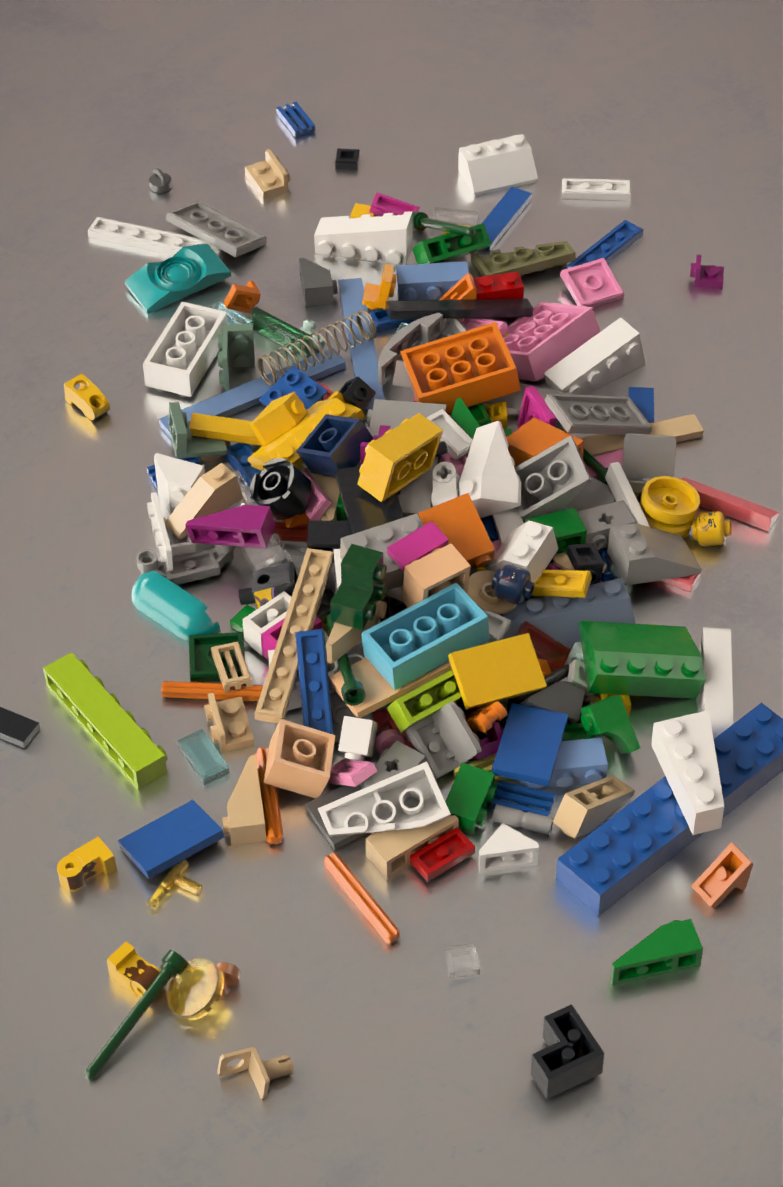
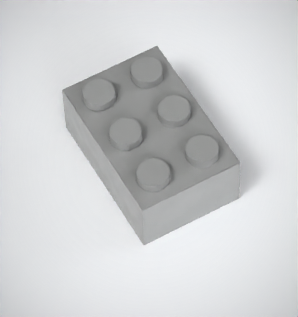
M416 513L343 537L340 543V558L343 560L351 544L383 552V565L387 566L384 577L387 591L401 587L404 582V572L387 554V547L424 525Z

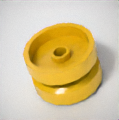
M659 476L647 481L639 504L651 528L676 534L684 539L688 537L692 529V520L697 514L700 496L696 489L684 480L670 476Z

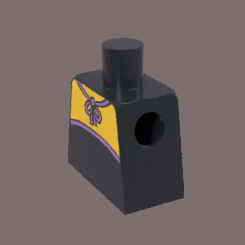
M287 562L255 571L252 574V587L239 589L238 591L240 604L256 603L258 609L283 591L292 597L298 579L294 562Z

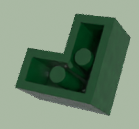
M355 544L350 545L341 561V584L330 602L331 622L363 630L368 620H373L376 613V605L378 601H383L387 591V585L384 584L387 566L383 565V552Z

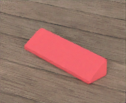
M681 478V480L686 481L696 489L700 496L699 506L712 511H720L725 516L768 532L779 516L780 512L688 478Z

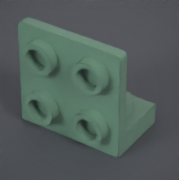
M223 324V335H218V349L222 350L218 351V367L223 368V370H219V383L224 385L225 392L230 390L231 368L255 367L253 324Z
M169 402L168 428L176 458L227 454L224 440L191 436L190 421H187L186 412L181 411L179 402Z

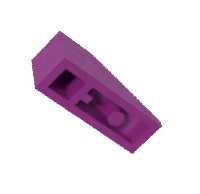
M242 505L188 520L185 526L192 543L267 548L276 524L270 506Z

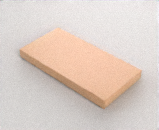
M365 658L351 665L355 680L361 682L364 686L365 700L359 705H346L357 718H362L452 670L450 661L394 690L368 659ZM341 671L329 676V683L343 700L341 688L344 680Z

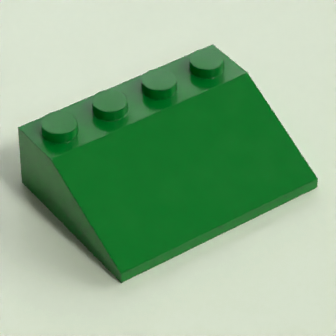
M579 621L588 693L697 698L706 682L702 656L686 627Z

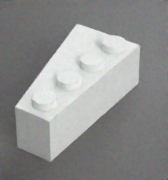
M404 212L403 215L395 216L393 213H384L380 217H371L370 214L362 215L360 218H351L350 216L321 218L314 235L315 254L394 265H407L412 251V212Z

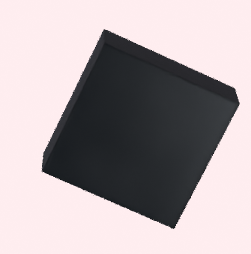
M338 148L335 169L358 170L360 150Z

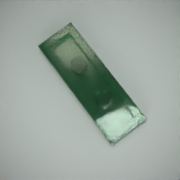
M258 307L250 311L253 331L284 347L288 343L294 344L297 339L302 340L306 335L310 336V334ZM307 337L304 339V342L310 347V338ZM298 341L296 346L302 351V342ZM303 344L307 358L311 357L309 349ZM293 345L288 346V349L293 351ZM295 347L296 353L299 354V355H301V353H300V352L298 351V349Z

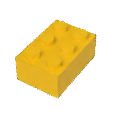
M418 413L410 419L406 418L396 428L389 429L379 439L372 440L365 449L366 456L364 463L359 469L360 477L357 485L380 502H383L431 470L443 429Z

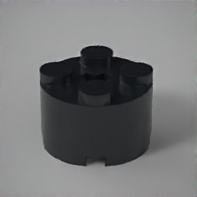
M276 458L266 462L263 465L265 469L260 474L256 472L251 481L250 495L258 505L270 506L273 518L276 520H284L296 514H303L308 508L307 502L311 495L310 479L284 458Z

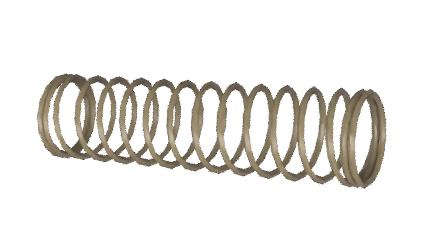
M365 310L353 313L351 317H345L342 321L338 320L334 325L329 324L326 329L321 328L318 332H312L310 336H304L302 340H295L294 344L288 343L286 348L279 347L278 351L273 350L269 355L264 354L258 357L257 366L263 380L268 385L273 386L279 378L271 359L279 369L281 377L285 372L281 366L279 355L286 363L288 370L292 367L287 351L293 357L298 370H300L299 366L301 369L307 370L308 364L314 367L316 360L323 363L324 356L331 359L332 352L338 356L340 348L346 352L348 345L355 348L356 341L359 344H363L364 338L369 341L374 339L377 335L375 322ZM361 313H363L369 320L370 325L372 327L373 336L370 326L368 325L367 321L360 315ZM355 315L357 322L352 319V317ZM346 319H350V327L344 323ZM361 319L365 322L366 326L368 327L370 335L367 334V332L365 331ZM352 321L360 331L362 342L354 334ZM337 323H342V331L336 326ZM344 325L348 328L353 337V346L349 343L345 335ZM331 326L334 327V335L328 330ZM336 329L341 333L346 344V349H343L340 345L336 335ZM322 330L326 331V339L320 334ZM328 333L333 337L334 341L336 342L338 353H336L331 347L328 339ZM313 334H318V343L312 338ZM307 337L310 338V347L304 342V339ZM320 337L328 346L330 357L325 354L320 343ZM312 340L320 350L322 356L321 361L318 359L314 352V349L312 347ZM298 341L302 342V351L296 346ZM303 344L309 349L314 364H311L308 360ZM293 345L294 355L287 349L288 346ZM295 347L301 353L306 368H303L300 364ZM281 349H285L286 359L279 353ZM272 353H277L278 363L271 357ZM263 360L268 364L272 372L273 383L265 374Z

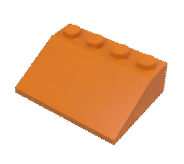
M496 322L400 351L416 401L446 404V413L453 412L455 401L460 397L465 405L470 407L521 391L517 368Z

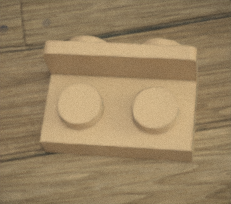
M270 149L265 150L266 161L257 162L245 167L246 176L263 199L288 192V182H290L288 170L282 167L278 156H274Z
M214 693L208 694L209 704L204 705L207 722H213L214 726H210L213 743L218 742L221 753L255 746L242 697L216 702Z

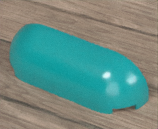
M150 571L149 573L141 574L135 581L131 593L134 606L181 639L189 641V635L218 634L221 631L218 621L213 623L205 612L208 607L203 602L161 574Z

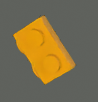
M384 264L380 285L365 284L363 305L373 310L385 309L388 297L393 298L397 275L393 274L394 265Z

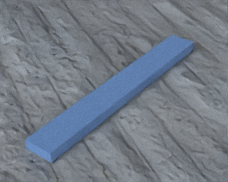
M362 278L338 280L344 318L351 317L353 313H357L360 310L368 312L367 306L362 304L364 295ZM361 313L360 315L367 321L371 329L369 320L363 313ZM355 315L352 317V319L357 322ZM346 319L345 323L350 327V319ZM361 319L365 331L367 332V334L370 335L368 327L366 326L365 322ZM352 321L354 334L362 342L360 331ZM346 327L348 341L353 346V337ZM364 338L363 344H359L356 341L355 348L349 346L354 377L359 376L376 392L367 407L362 410L365 415L369 409H373L375 399L385 400L383 387L378 384V361L374 340L369 341Z
M329 350L324 351L325 354L328 357H330ZM332 352L331 359L324 356L323 363L316 360L314 367L308 364L307 370L301 369L300 366L299 369L316 381L345 369L346 361L340 355L337 356ZM321 353L316 354V356L318 357V359L321 361V360H322ZM309 357L310 363L314 364L313 357ZM299 361L303 368H306L305 361ZM287 367L283 368L285 373L288 371ZM277 370V377L280 379L281 375L279 370ZM272 373L267 374L266 376L273 383ZM260 377L184 408L181 411L186 412L187 421L191 420L192 413L229 417L260 404L259 399L272 386L268 385ZM169 415L159 419V424L171 439L168 428Z

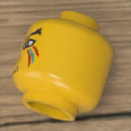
M720 511L699 513L697 518L692 520L693 540H698V543L703 547L724 545L726 536H731L732 534L731 520H725L724 514Z

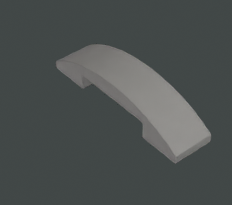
M431 314L408 324L386 343L378 360V384L383 385L394 376L396 362L402 358L400 351L415 347L419 342L423 344L432 342L443 333L442 314Z

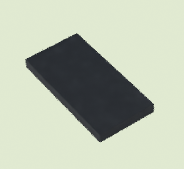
M361 466L335 470V478L352 534L404 518L397 493L380 502L357 485Z

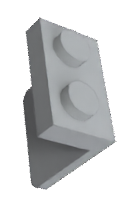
M630 433L625 435L622 469L635 496H640L647 481L654 477H674L675 437Z
M453 701L446 704L432 716L409 727L405 731L416 751L425 755V762L428 763L435 780L461 766L462 762L466 763L481 752L479 738L469 728L462 709Z

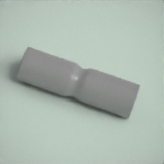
M496 804L492 820L493 822L523 827L526 830L550 835L554 818Z

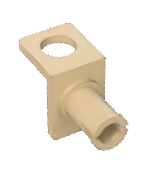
M255 1046L222 1054L219 1059L217 1073L219 1077L249 1070L260 1098L264 1099L267 1098L270 1079L291 1075L294 1073L292 1060H289V1054L263 1061L260 1059ZM242 1058L238 1064L227 1066L230 1061Z

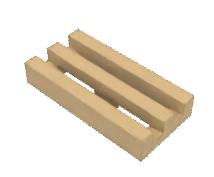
M238 642L211 647L212 656L225 692L230 691L232 686H235L236 690L241 689L242 684H246V687L252 686V679ZM229 650H234L242 673L241 677L237 675ZM219 652H223L232 679L227 677Z

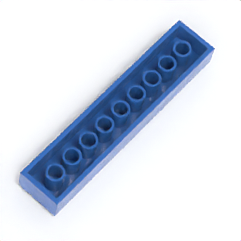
M762 702L714 738L724 801L723 818L783 771V718ZM665 776L557 859L556 881L599 917L704 833L692 834Z

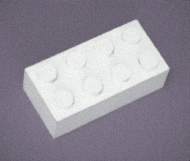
M181 302L143 362L145 386L191 397L219 351L218 335H223V324H228L227 312Z

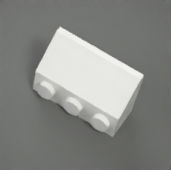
M523 134L459 148V171L474 196L510 189L511 186L519 187L538 182L531 146Z

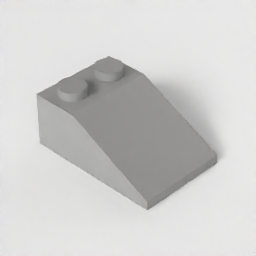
M571 435L515 467L516 474L519 475L521 480V506L516 507L520 518L525 521V519L562 510L591 482L583 459Z
M637 523L610 527L607 553L625 585L701 574L702 569L682 536Z

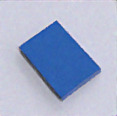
M512 703L492 766V773H495L496 776L549 786L567 726L568 714Z
M191 800L119 839L118 844L128 858L150 879L224 838L223 829L194 800Z

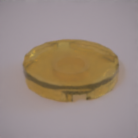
M195 958L188 961L189 965L182 975L172 978L169 983L167 992L168 1005L175 1014L186 1020H195L207 1015L213 1009L210 1006L215 1000L218 1001L222 995L224 985L223 973L213 962L205 958Z

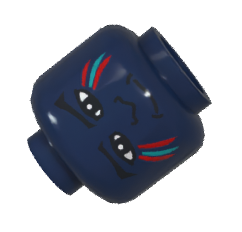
M505 565L502 569L498 568L496 570L491 588L495 590V595L498 599L513 604H520L524 601L525 597H531L535 583L531 582V575L528 570L513 565Z

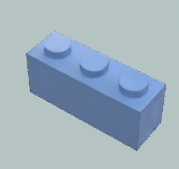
M467 261L396 265L398 301L439 300L469 273Z
M602 738L562 741L549 786L520 780L519 785L538 790L552 787L564 788L590 784L606 778L608 763Z

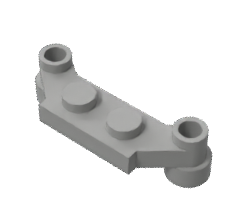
M214 545L212 549L172 558L173 571L167 570L165 562L158 561V555L154 550L145 549L136 555L137 567L141 574L155 571L174 584L179 585L219 575L223 565L233 560L236 546Z

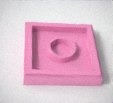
M605 258L561 270L560 276L577 306L595 308L624 298L625 293Z

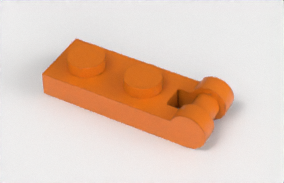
M494 702L473 709L465 716V721L472 732L475 733L479 730V732L486 733L492 728L493 722L496 720L501 721L508 714L501 703Z

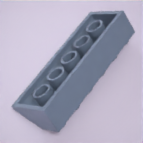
M621 578L589 585L586 598L541 596L524 600L522 603L517 604L510 612L498 614L511 620L510 627L502 640L529 633L537 659L551 660L570 654L575 642H581L579 621L636 624L631 599ZM485 641V642H483V643H481V644H479V645H477V646H480V645H483V644H487V643H490V642Z

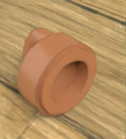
M216 963L210 968L209 981L218 987L220 995L224 997L229 994L230 988L236 987L239 984L241 971L231 963Z

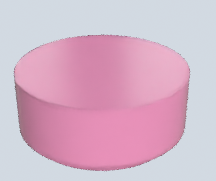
M389 729L378 735L375 740V747L381 755L385 749H390L396 741L405 744V740L398 730Z

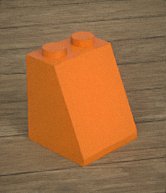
M535 417L506 437L510 456L515 462L514 467L557 444L571 434ZM571 435L583 459L584 440Z
M469 493L418 513L423 525L432 521L448 538V545L453 544L469 563L470 568L475 566L477 568L484 567L494 559L495 548Z

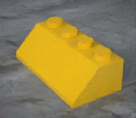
M338 398L318 401L307 409L308 413L296 426L269 444L259 448L248 457V462L260 471H263L265 469L263 465L266 462L276 458H284L301 472H306L305 468L307 466L296 451L326 414L355 418L356 411Z

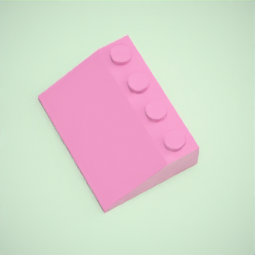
M541 302L533 308V316L520 317L510 324L508 331L505 333H508V336L503 339L517 368L518 378L537 382L544 378V372L600 333L593 307Z

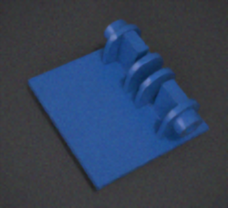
M292 366L259 399V402L267 407L273 400L295 391L307 410L316 402L323 401V396L328 390Z

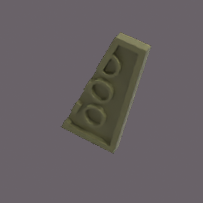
M567 241L539 244L532 250L523 246L515 247L514 252L501 253L500 249L490 250L491 255L479 256V252L471 253V262L481 276L519 272L521 277L523 274L543 271L546 268L557 265L562 266L576 261V252Z

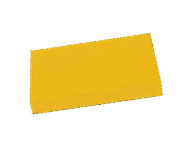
M529 633L452 652L448 655L466 710L542 690L547 687Z

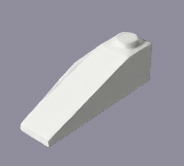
M499 421L476 428L459 481V496L469 493L480 518L521 506V480L519 475L516 474L515 462L510 456L509 444L502 424Z
M427 762L318 808L329 836L424 828L451 816Z

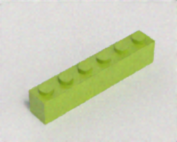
M71 652L43 667L46 686L138 790L167 774L166 760H168L164 749L160 745L156 746L152 742L148 731L136 724L132 713L128 710L124 711L117 697L113 693L109 694L106 691L101 679L98 676L94 677L90 673L84 660H79Z

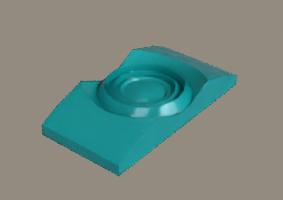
M196 244L182 247L171 258H167L162 262L145 264L125 281V285L145 312L150 314L231 277V272L209 244Z

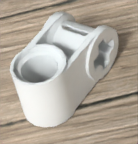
M450 462L437 464L432 473V507L459 496L460 476L457 474L454 465Z

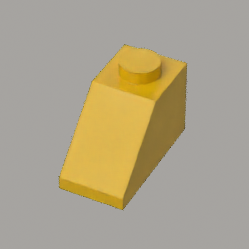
M294 391L273 400L250 424V427L262 446H265L296 426L308 412Z

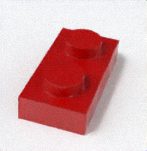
M456 827L411 854L410 863L428 882L475 854V845Z

